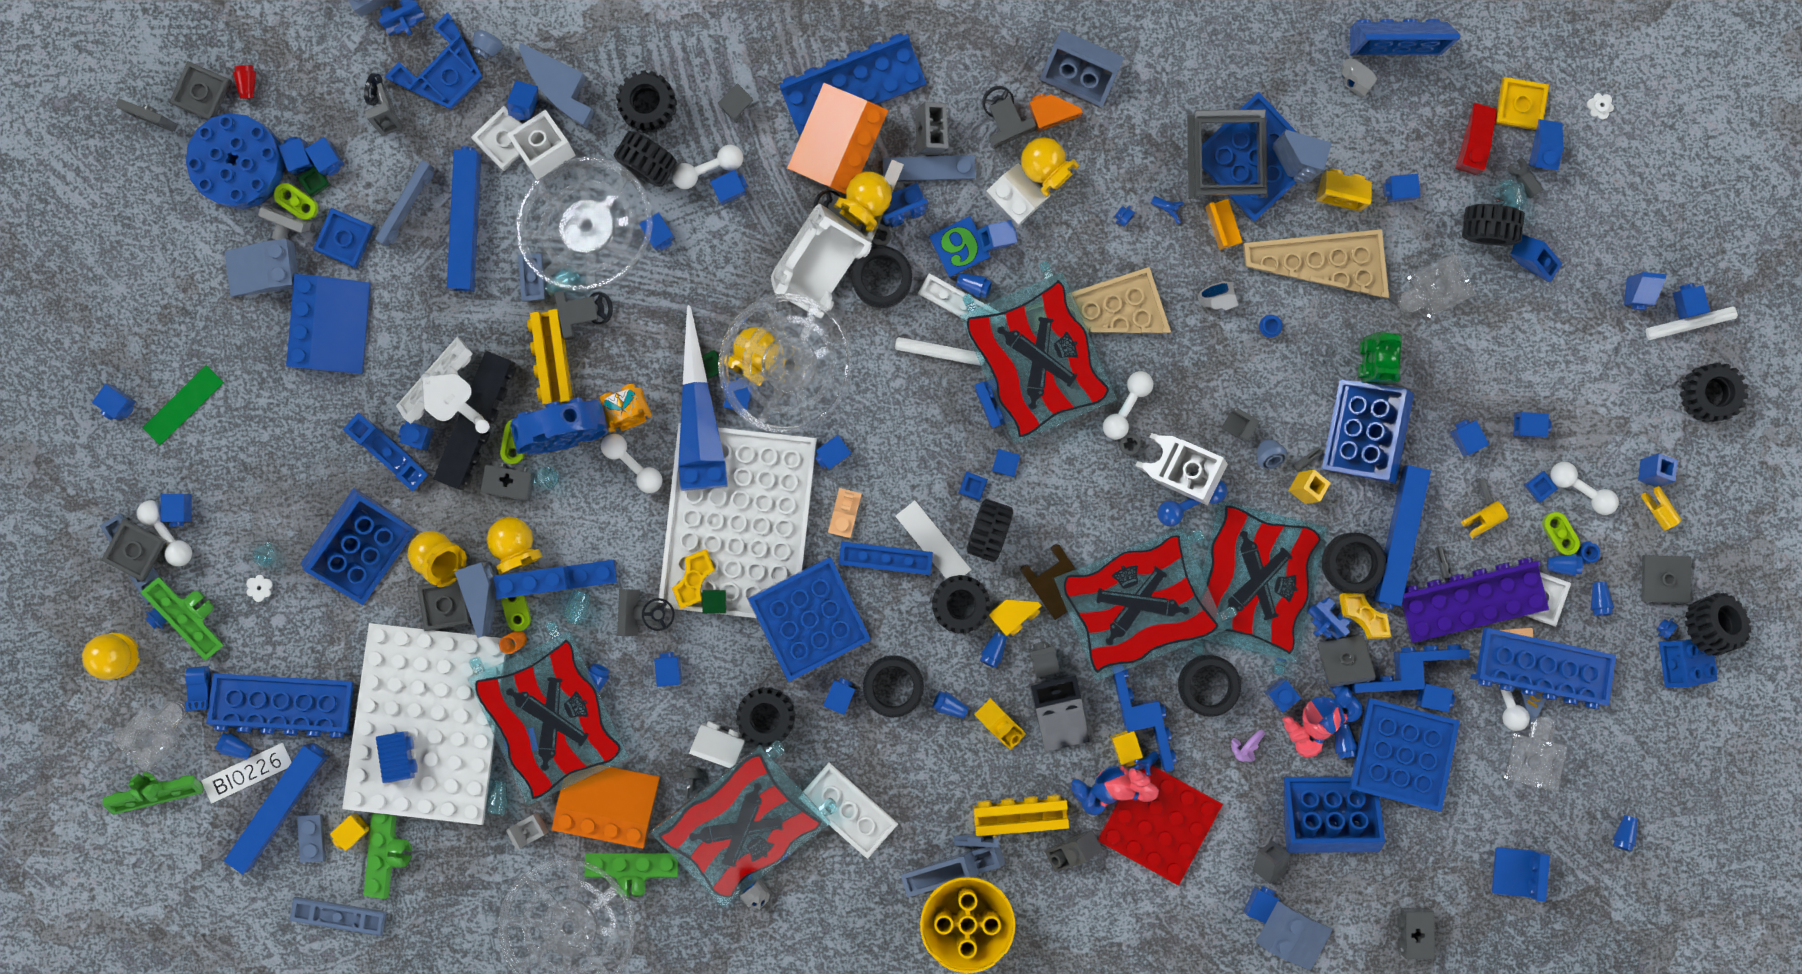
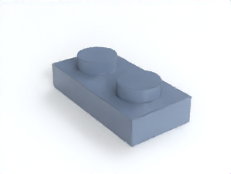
M541 253L518 255L521 301L546 300L543 255Z
M323 814L297 816L300 863L326 860Z

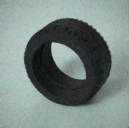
M888 246L872 247L866 257L856 259L851 274L853 288L857 296L869 306L876 308L895 306L910 291L912 285L910 263L897 249ZM878 258L890 259L900 268L902 274L901 284L893 294L876 296L865 288L862 274L866 265L872 260Z
M1351 532L1335 537L1326 546L1322 556V570L1327 581L1336 589L1346 593L1358 594L1373 589L1381 581L1386 569V557L1381 545L1374 538L1363 533ZM1350 543H1358L1368 550L1372 561L1369 574L1362 581L1356 583L1347 582L1342 579L1336 569V557L1339 551Z
M897 655L885 656L875 661L867 670L863 681V693L868 705L878 714L891 718L901 717L912 712L920 703L924 692V681L918 667L909 659ZM887 667L904 669L909 673L913 681L912 695L905 703L898 706H889L882 703L874 692L876 676Z
M1201 655L1193 658L1183 667L1178 679V691L1183 703L1190 710L1202 716L1215 717L1225 714L1237 703L1241 692V680L1236 668L1226 659L1216 655ZM1204 666L1220 668L1228 679V690L1225 697L1214 705L1201 704L1191 694V679L1196 671Z

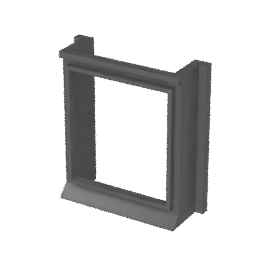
M1266 109L1196 110L1193 115H1187L1188 199H1198L1201 195H1258V198L1268 197ZM1201 123H1256L1257 185H1202Z

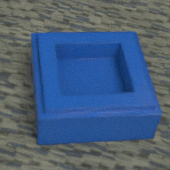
M998 449L992 472L1014 477L1020 455Z
M966 471L958 493L980 501L988 479Z
M1541 471L1524 484L1537 503H1541L1558 490L1545 471Z

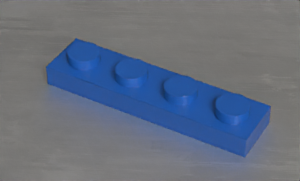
M841 541L838 565L931 575L933 552Z

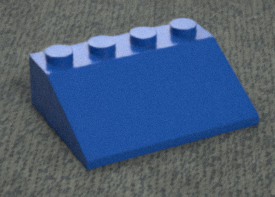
M1360 19L1350 27V55H1442L1460 39V33L1448 22H1440V19H1428L1426 22H1417V19H1405L1403 22H1394L1393 19H1382L1380 22Z
M294 274L286 367L363 374L371 283Z
M1340 379L1322 469L1396 484L1414 393L1404 388Z
M353 488L300 564L306 573L364 605L416 529L371 497Z
M1284 777V828L1287 852H1380L1385 844L1380 798L1349 790L1351 777Z

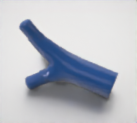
M1154 195L1151 204L1168 212L1175 219L1176 223L1180 224L1181 221L1176 211L1179 209V206L1184 205L1183 201L1169 202Z
M1153 751L1142 760L1135 759L1137 765L1131 768L1136 770L1145 769L1146 775L1150 776V767L1159 759L1158 753Z

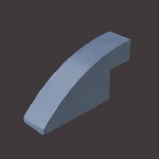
M520 43L519 50L526 68L543 94L565 116L587 129L595 112L591 107L576 101L586 80L585 75Z
M1000 845L999 847H980L917 868L900 876L907 897L935 890L943 883L955 878L975 877L980 873L1000 868L1005 865Z

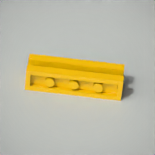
M558 309L542 313L532 312L530 313V319H527L529 333L533 334L534 342H530L532 356H536L537 364L533 366L535 378H539L540 387L537 388L538 401H542V405L545 406L559 401L560 404L569 403L568 401L573 399L565 338H563Z
M1060 794L1047 795V799L1038 800L1037 796L1024 797V801L1015 802L1014 798L1001 799V803L992 804L991 800L978 801V805H973L976 836L1069 829L1066 798H1061Z

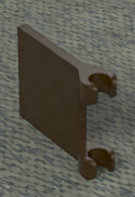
M1059 544L1051 546V551L1059 562L1037 577L1027 564L1020 568V571L1054 620L1073 608L1064 594V581L1069 575H1079ZM1093 594L1073 596L1070 599L1077 606Z

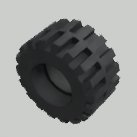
M642 70L641 74L638 75L636 72L632 73L633 77L630 79L626 77L623 80L625 82L624 85L620 84L618 88L619 94H616L617 108L622 118L636 131L641 130L643 133L652 131V133H655L658 128L663 130L666 128L665 124L667 122H672V115L676 114L675 106L677 105V100L671 85L662 75L658 76L653 71L647 73L646 70ZM654 91L660 97L658 107L653 112L647 114L637 112L634 108L636 97L641 92Z
M634 131L627 132L613 154L616 161L627 170L646 182L659 187H663L678 163L675 157L666 149Z
M1471 205L1465 208L1462 238L1473 243L1496 246L1520 243L1522 241L1525 213L1515 207L1505 205Z
M1721 363L1703 365L1691 370L1692 373L1687 374L1685 377L1687 381L1681 384L1684 391L1680 392V397L1684 396L1685 400L1681 402L1682 405L1688 406L1686 412L1694 414L1693 418L1697 420L1702 419V422L1723 421L1738 415L1741 412L1739 408H1744L1746 405L1743 399H1748V393H1745V389H1748V384H1743L1742 380L1745 379L1743 374L1738 375L1739 370L1737 368H1730L1731 365ZM1711 379L1721 386L1723 392L1722 400L1717 406L1711 404L1705 394L1706 385Z
M985 499L981 503L968 541L967 554L991 562H995L998 559L1012 520V507L989 499Z
M951 576L942 581L936 588L932 598V609L938 623L946 630L954 633L966 634L977 630L978 627L984 624L990 613L991 602L988 591L982 583L970 576ZM955 591H967L974 598V610L965 618H957L948 610V598Z
M1715 593L1693 602L1688 607V612L1685 614L1687 618L1685 626L1688 628V636H1691V641L1697 645V649L1700 651L1704 650V653L1707 655L1718 656L1739 649L1747 644L1746 641L1749 640V633L1751 632V627L1749 626V623H1751L1750 618L1747 617V611L1743 609L1742 603L1736 601L1734 596H1728L1727 593Z
M773 687L754 689L743 698L736 712V724L739 727L740 734H743L744 739L752 742V745L768 747L777 745L779 742L784 741L793 729L796 714L794 712V705L791 703L790 698L783 694L781 690H776ZM762 703H769L775 706L779 712V723L771 730L758 728L752 720L754 709Z

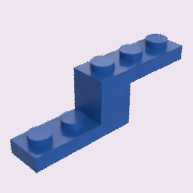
M615 560L493 576L496 599L617 583Z
M1448 644L1447 649H1438V645L1424 646V650L1416 651L1415 647H1401V651L1394 652L1396 679H1394V676H1379L1380 680L1350 684V690L1354 693L1425 689L1423 661L1469 659V649L1462 648L1461 644Z
M1122 664L1111 666L1125 730L1131 732L1153 727L1162 769L1165 772L1174 770L1173 764L1177 763L1174 750H1170L1168 741L1172 739L1169 727L1164 726L1163 718H1166L1164 705L1160 704L1158 700L1131 705V701H1134L1132 688H1127L1125 680L1129 678L1127 666Z

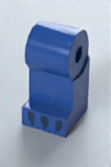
M208 666L188 667L185 673L187 685L185 710L208 709L212 686L210 669Z

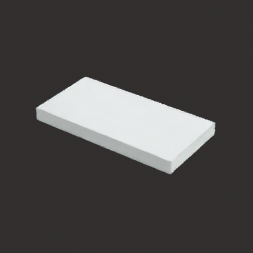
M830 762L798 796L801 801L867 859L898 825L890 815Z

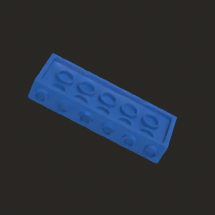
M902 33L893 35L889 38L890 41L883 44L875 42L869 45L865 51L855 50L847 54L845 59H832L826 62V66L822 68L812 67L804 71V75L799 77L793 75L783 79V83L779 84L780 90L798 135L800 136L804 130L823 83L875 105L927 86L910 43L909 35H902Z
M1483 628L1477 673L1471 674L1470 679L1477 680V685L1492 687V684L1500 685V690L1514 691L1515 688L1520 689L1521 694L1535 696V693L1543 694V699L1557 700L1558 697L1563 698L1564 703L1578 705V702L1585 703L1586 708L1599 709L1600 706H1609L1616 655L1496 629Z
M213 673L206 724L214 727V731L228 732V728H237V732L251 733L252 729L260 730L262 734H274L275 731H283V735L297 736L298 732H307L306 736L321 737V733L330 734L329 737L344 738V735H351L352 731L349 729L354 682Z

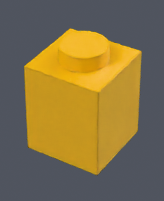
M1314 469L1302 471L1297 474L1288 491L1304 504L1316 503L1322 500L1331 483Z
M1124 731L1110 736L1118 762L1121 765L1125 764L1126 767L1136 764L1135 759L1143 758L1134 731Z
M355 812L330 833L333 838L332 842L337 848L347 851L370 831V826Z

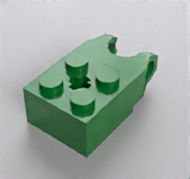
M1376 332L1364 337L1363 341H1360L1359 354L1362 355V364H1359L1358 377L1361 378V382L1390 385L1399 382L1402 335L1400 333Z

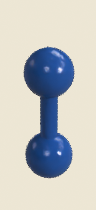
M1221 479L1209 503L1211 504L1220 503L1227 495L1226 484ZM1192 498L1181 503L1172 500L1165 501L1158 508V519L1165 526H1175L1183 519L1184 511L1201 502Z

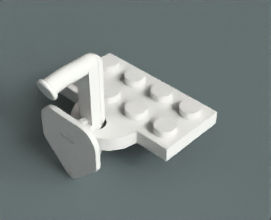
M456 337L396 405L402 417L410 424L414 420L420 419L425 410L440 421L451 419L459 411L475 424L477 432L486 433L489 430L490 425L482 415L465 403L471 395V387L458 375L457 371L461 367L464 368L470 362V356L473 353L461 339Z

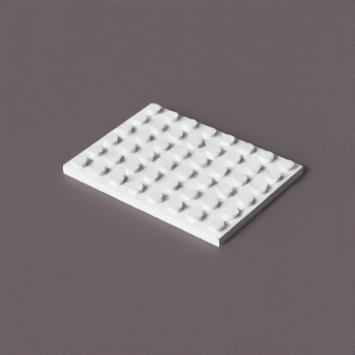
M678 423L659 598L667 600L674 609L702 612V601L680 609L672 587L677 585L684 577L686 571L685 557L707 549L715 571L710 573L703 581L701 597L702 590H726V613L715 614L756 618L747 598L802 571L817 438L718 427L726 462L728 487L681 491L678 466L681 423Z
M369 623L342 809L483 825L497 725L479 701L475 690V683L480 679L504 676L506 654L499 648L501 638L488 636L477 638V635L435 630L424 631V629ZM503 678L498 679L501 691ZM408 731V735H412L414 740V749L411 750L412 759L417 761L418 772L414 773L415 778L382 783L376 736Z

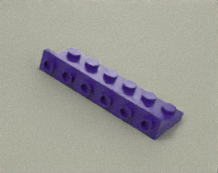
M1532 557L1519 559V564L1512 566L1507 562L1495 565L1496 569L1487 571L1486 568L1474 570L1471 576L1464 577L1463 574L1450 576V581L1441 583V579L1428 581L1425 587L1418 588V585L1405 587L1402 609L1410 641L1414 643L1549 610L1538 567L1541 565L1540 560H1532Z

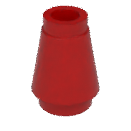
M234 66L235 72H233L240 99H253L256 81L254 66Z

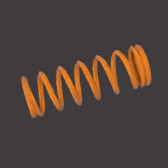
M513 631L501 638L499 648L505 654H512L525 646L527 636L523 631Z

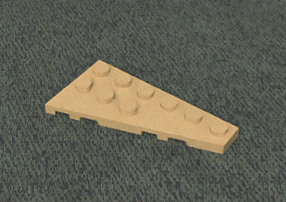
M1382 229L1243 244L1244 262L1247 268L1380 298H1389Z
M1150 267L1066 294L1069 311L1084 327L1086 333H1171ZM1043 302L1025 307L1027 321L1032 333H1038L1040 324L1038 318H1047ZM1050 323L1047 325V333L1050 330Z

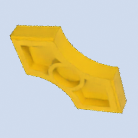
M707 549L685 557L686 571L684 577L677 585L672 587L680 609L702 601L701 587L703 581L710 573L715 571Z
M1342 593L1339 595L1343 618H1349L1357 622L1364 630L1367 639H1388L1391 637L1387 614L1374 610L1367 602L1364 593Z

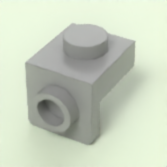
M539 812L521 820L506 830L517 850L549 833Z

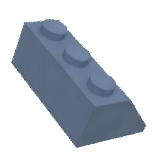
M1061 30L1039 80L1103 107L1124 57Z
M1285 130L1273 143L1272 148L1286 174L1293 177V181L1306 184L1324 171L1332 143Z

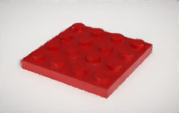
M1151 765V775L1148 777L1150 783L1158 788V797L1153 801L1147 802L1133 799L1118 800L1097 840L1179 886L1223 804L1156 766ZM1139 769V771L1146 775L1145 769Z

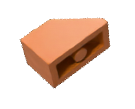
M1043 93L1034 96L1028 106L1036 124L1037 132L1079 118L1083 113L1080 107L1052 94L1045 96Z

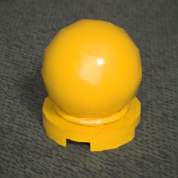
M1047 137L1036 138L1029 142L1023 149L1020 159L1025 175L1033 182L1042 183L1043 187L1040 189V192L1045 197L1050 196L1049 190L1051 188L1057 190L1073 175L1070 172L1073 167L1076 170L1080 167L1075 159L1066 161V152L1061 144Z
M865 171L857 174L848 185L846 190L847 199L839 198L834 208H841L839 213L856 226H859L860 223L866 225L865 230L872 232L878 224L874 217L882 215L888 209L891 202L892 192L890 184L882 175L875 172Z
M762 327L744 329L736 337L733 344L734 355L729 356L726 354L721 362L738 374L742 370V375L760 386L765 379L761 376V371L769 369L776 361L779 352L778 342L769 330Z
M508 516L500 518L489 528L486 537L487 546L491 554L501 560L500 564L496 566L499 575L506 574L515 567L519 566L521 568L543 558L540 549L534 550L531 548L533 535L526 522Z
M434 530L419 533L411 540L408 548L407 558L412 568L422 574L430 584L437 587L449 586L455 582L457 578L454 571L466 567L467 557L465 551L457 544L452 543L446 535Z
M109 633L95 636L85 645L82 652L83 666L90 675L101 680L118 679L128 676L136 669L140 662V658H138V644L131 636L125 633Z

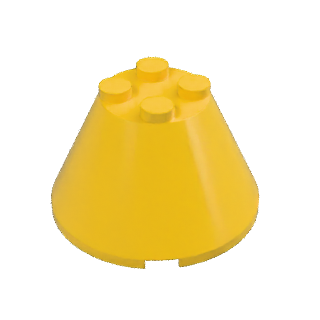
M960 877L943 883L928 897L921 913L920 931L927 951L939 964L956 972L975 973L992 967L1007 953L1015 934V917L1009 900L998 887L980 878Z

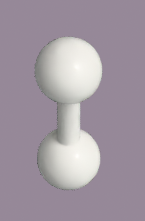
M725 145L719 150L716 159L696 167L688 163L677 165L672 172V180L678 188H692L701 174L719 167L728 171L738 169L743 162V153L735 145Z
M1138 371L1129 377L1127 387L1130 394L1118 414L1109 415L1103 422V431L1108 438L1118 440L1128 433L1129 423L1126 417L1137 398L1147 396L1153 389V380L1148 373Z
M612 433L605 436L601 442L602 453L609 459L620 458L636 473V483L641 491L645 493L658 491L662 485V475L655 468H643L626 452L627 443L621 435Z
M1559 462L1554 465L1551 470V480L1555 485L1562 488L1575 487L1592 499L1593 509L1601 515H1609L1616 511L1619 499L1613 491L1609 489L1596 491L1577 478V469L1569 462Z
M153 500L141 503L137 509V518L143 525L154 526L161 538L167 540V547L165 549L167 562L178 567L186 565L191 560L192 549L184 541H175L164 523L161 522V504Z
M1500 690L1507 706L1503 713V723L1512 731L1525 729L1530 721L1528 711L1524 707L1516 705L1511 691Z

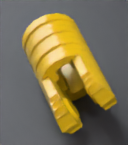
M1660 486L1655 487L1653 491L1660 502L1659 505L1656 504L1649 493L1641 494V498L1663 531L1676 526L1682 521Z
M1496 501L1464 519L1461 523L1467 527L1480 520L1482 525L1473 529L1469 534L1473 539L1508 519V514L1503 505Z

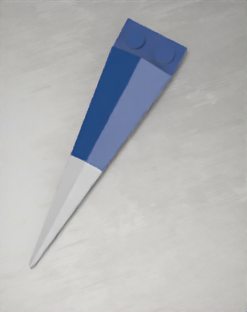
M689 305L686 316L678 462L681 491L728 487L725 457L693 314Z

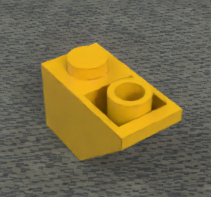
M1004 599L990 611L989 617L1006 636L1009 634L1014 636L1023 628L1022 622L1027 618L1031 621L1040 613L1039 608L1042 605L1037 601Z
M991 698L974 714L1009 750L1017 745L1026 735Z

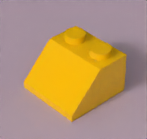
M1330 169L1322 174L1316 201L1361 212L1371 204L1372 181L1365 180L1366 177L1362 175L1352 174V176L1344 175L1341 170Z

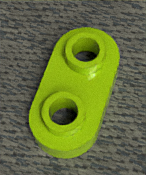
M282 183L276 187L274 191L275 201L293 215L303 220H311L317 215V202L299 188L288 183ZM288 191L291 192L290 199L286 198V193ZM307 204L310 206L309 212H305L304 209Z
M510 420L505 426L500 455L504 462L515 465L524 459L525 453L517 454L516 457L510 456V451L516 449L510 428L512 421Z
M1551 512L1545 515L1542 527L1555 550L1562 555L1576 553L1579 549L1580 541L1566 516L1560 512ZM1553 519L1557 522L1555 528L1551 527L1550 524ZM1565 539L1568 541V546L1566 548H1564L1562 545V542Z
M526 595L516 596L514 602L510 601L509 598H501L508 626L514 631L527 629L531 623V615ZM517 615H519L522 618V622L520 624H517L514 621V618Z

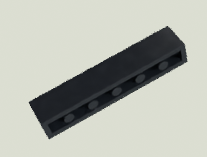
M485 350L471 385V395L465 403L482 415L490 425L498 417L499 410L496 409L499 402H503L507 395L508 389L505 387L508 380H512L515 375L516 367L514 365L516 362ZM460 413L433 480L458 490H464L465 487H468L473 477L470 473L473 466H477L480 461L481 453L479 451L482 444L485 445L487 443L490 432H477L475 424Z

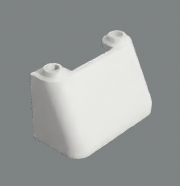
M818 204L772 273L771 282L774 293L822 318L825 313H829L832 309L834 302L832 301L831 293L855 257L860 259L869 254L872 247L871 240L831 210Z

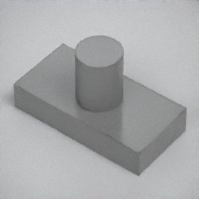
M270 205L261 207L258 214L259 217L276 223L272 236L275 240L287 239L290 229L300 233L310 231L312 224L311 221L299 219L293 214Z

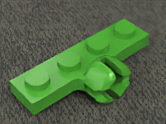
M160 576L140 592L205 661L224 645L204 623L205 617L213 611L212 603L207 600L199 608L195 606L205 597L201 592L193 591L186 598L182 599Z
M143 772L142 775L138 773L129 782L131 790L115 792L110 796L103 797V807L112 815L201 794L203 793V785L194 775H186L176 780L159 782L149 772Z
M372 813L364 896L380 899L389 898L392 867H405L412 858V855L402 854L404 850L412 851V845L408 840L398 839L395 835L397 815Z
M585 853L584 877L616 879L617 893L623 897H630L631 884L632 895L640 897L645 893V882L647 879L678 878V853Z

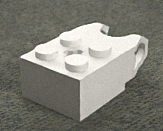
M1151 433L1149 438L1163 448L1162 457L1156 463L1137 461L1135 465L1137 469L1147 473L1156 483L1208 506L1228 465L1226 460L1219 455L1173 436H1159ZM1198 469L1199 472L1197 475L1192 476L1190 474L1192 471L1196 472Z

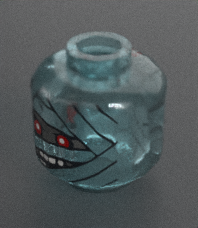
M1513 178L1499 182L1500 187L1496 188L1493 192L1496 204L1515 207L1522 211L1524 209L1523 206L1528 202L1523 183L1514 182Z

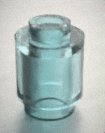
M576 590L572 591V594L568 596L563 616L567 617L566 622L580 625V621H586L591 604L589 600L590 594Z

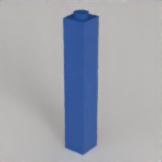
M462 146L461 150H454L447 288L451 291L475 292L481 154L474 147Z
M1405 465L1402 468L1384 550L1386 569L1384 576L1376 586L1373 599L1380 602V607L1393 609L1394 605H1402L1431 474L1429 469Z
M315 743L302 746L223 862L242 875L252 869L329 757L323 753L325 750Z

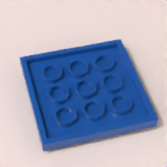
M1257 92L1239 110L1266 109L1268 197L1228 195L1253 223L1296 183L1293 181V177L1286 174L1272 148L1273 143L1285 130L1296 131L1260 92ZM1224 123L1202 144V169L1217 185H1257L1256 123Z
M831 557L747 598L788 682L871 640Z
M1371 698L1367 699L1349 790L1442 812L1460 721Z

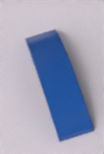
M359 412L342 429L396 475L395 477L412 492L429 475L406 451Z

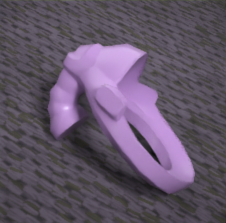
M1257 731L1241 750L1238 748L1241 745L1240 741L1233 738L1231 740V748L1235 758L1242 762L1255 761L1253 751L1258 749V744L1264 737L1265 731Z

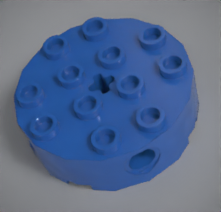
M227 113L210 118L195 131L187 147L186 166L190 180L202 195L224 207L244 210L259 206L274 195L276 187L280 185L279 183L283 178V171H285L286 165L279 149V145L282 143L271 129L247 115Z
M574 398L569 400L567 404L560 405V402L556 401L546 404L545 409L517 414L518 418L512 419L510 425L516 453L523 454L527 452L528 455L550 453L579 446L578 442L581 441L591 442L603 437L608 433V426L602 403L598 400L583 401L582 398Z

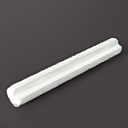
M1729 307L1646 329V336L1648 340H1653L1736 319L1738 316L1735 307Z
M900 337L896 339V350L983 366L985 363V359L980 352Z

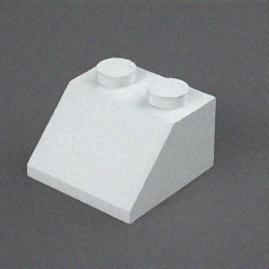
M546 110L507 134L536 180H539L576 156L569 142Z
M1019 163L1003 174L985 194L1008 220H1012V224L1016 228L1050 197H1045L1040 192L1042 187L1025 175Z
M708 721L707 724L702 723L689 754L734 769L746 741L742 734L734 729H729V732L720 729V724Z

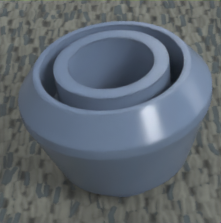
M481 29L474 32L472 47L476 49L474 53L481 58H493L503 49L502 41L494 35Z
M1264 440L1257 448V464L1264 469H1273L1280 466L1287 456L1286 448L1275 440Z

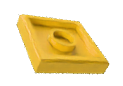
M1503 77L1495 124L1536 131L1538 119L1544 120L1549 84Z

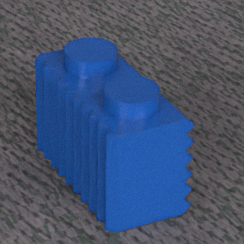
M408 731L376 736L382 783L415 778L414 773L418 772L416 759H412L411 750L414 749L412 735L409 736Z

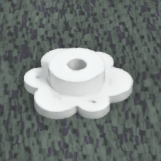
M1597 93L1592 99L1588 100L1587 107L1591 110L1590 115L1593 117L1598 116L1599 119H1606L1609 116V112L1614 109V106L1611 104V96L1608 94L1602 96L1600 93Z
M262 575L248 579L246 583L249 588L247 595L253 596L256 602L263 601L265 597L271 595L272 581L264 579Z

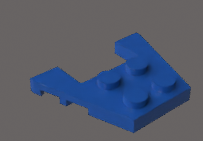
M447 12L433 26L449 42V45L418 77L410 73L400 62L385 77L403 88L452 110L476 86L483 76L452 16Z

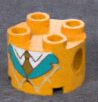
M628 384L621 388L622 391L614 394L612 392L605 393L599 397L610 432H616L615 428L620 427L621 431L636 427L647 421L645 416L647 418L652 417L642 388H635L634 384Z

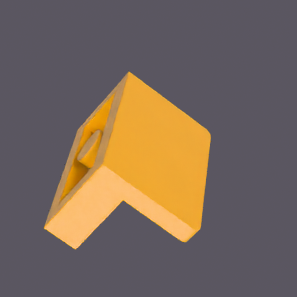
M1229 199L1208 203L1205 208L1219 251L1241 244L1242 239Z

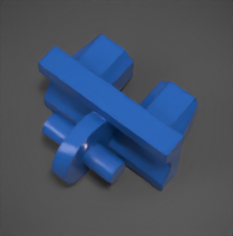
M401 0L400 4L402 7L395 11L392 6H386L380 10V24L389 36L403 31L410 36L413 34L411 27L426 18L416 0Z
M1330 597L1310 606L1307 612L1314 618L1312 623L1317 628L1313 634L1316 637L1323 634L1327 639L1332 636L1337 640L1342 636L1345 637L1350 632L1347 628L1352 619L1343 618L1342 613L1336 617L1331 612L1336 607V604Z

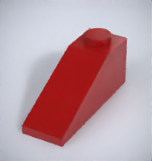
M1473 103L1456 163V170L1474 175L1485 171L1491 150L1496 108Z

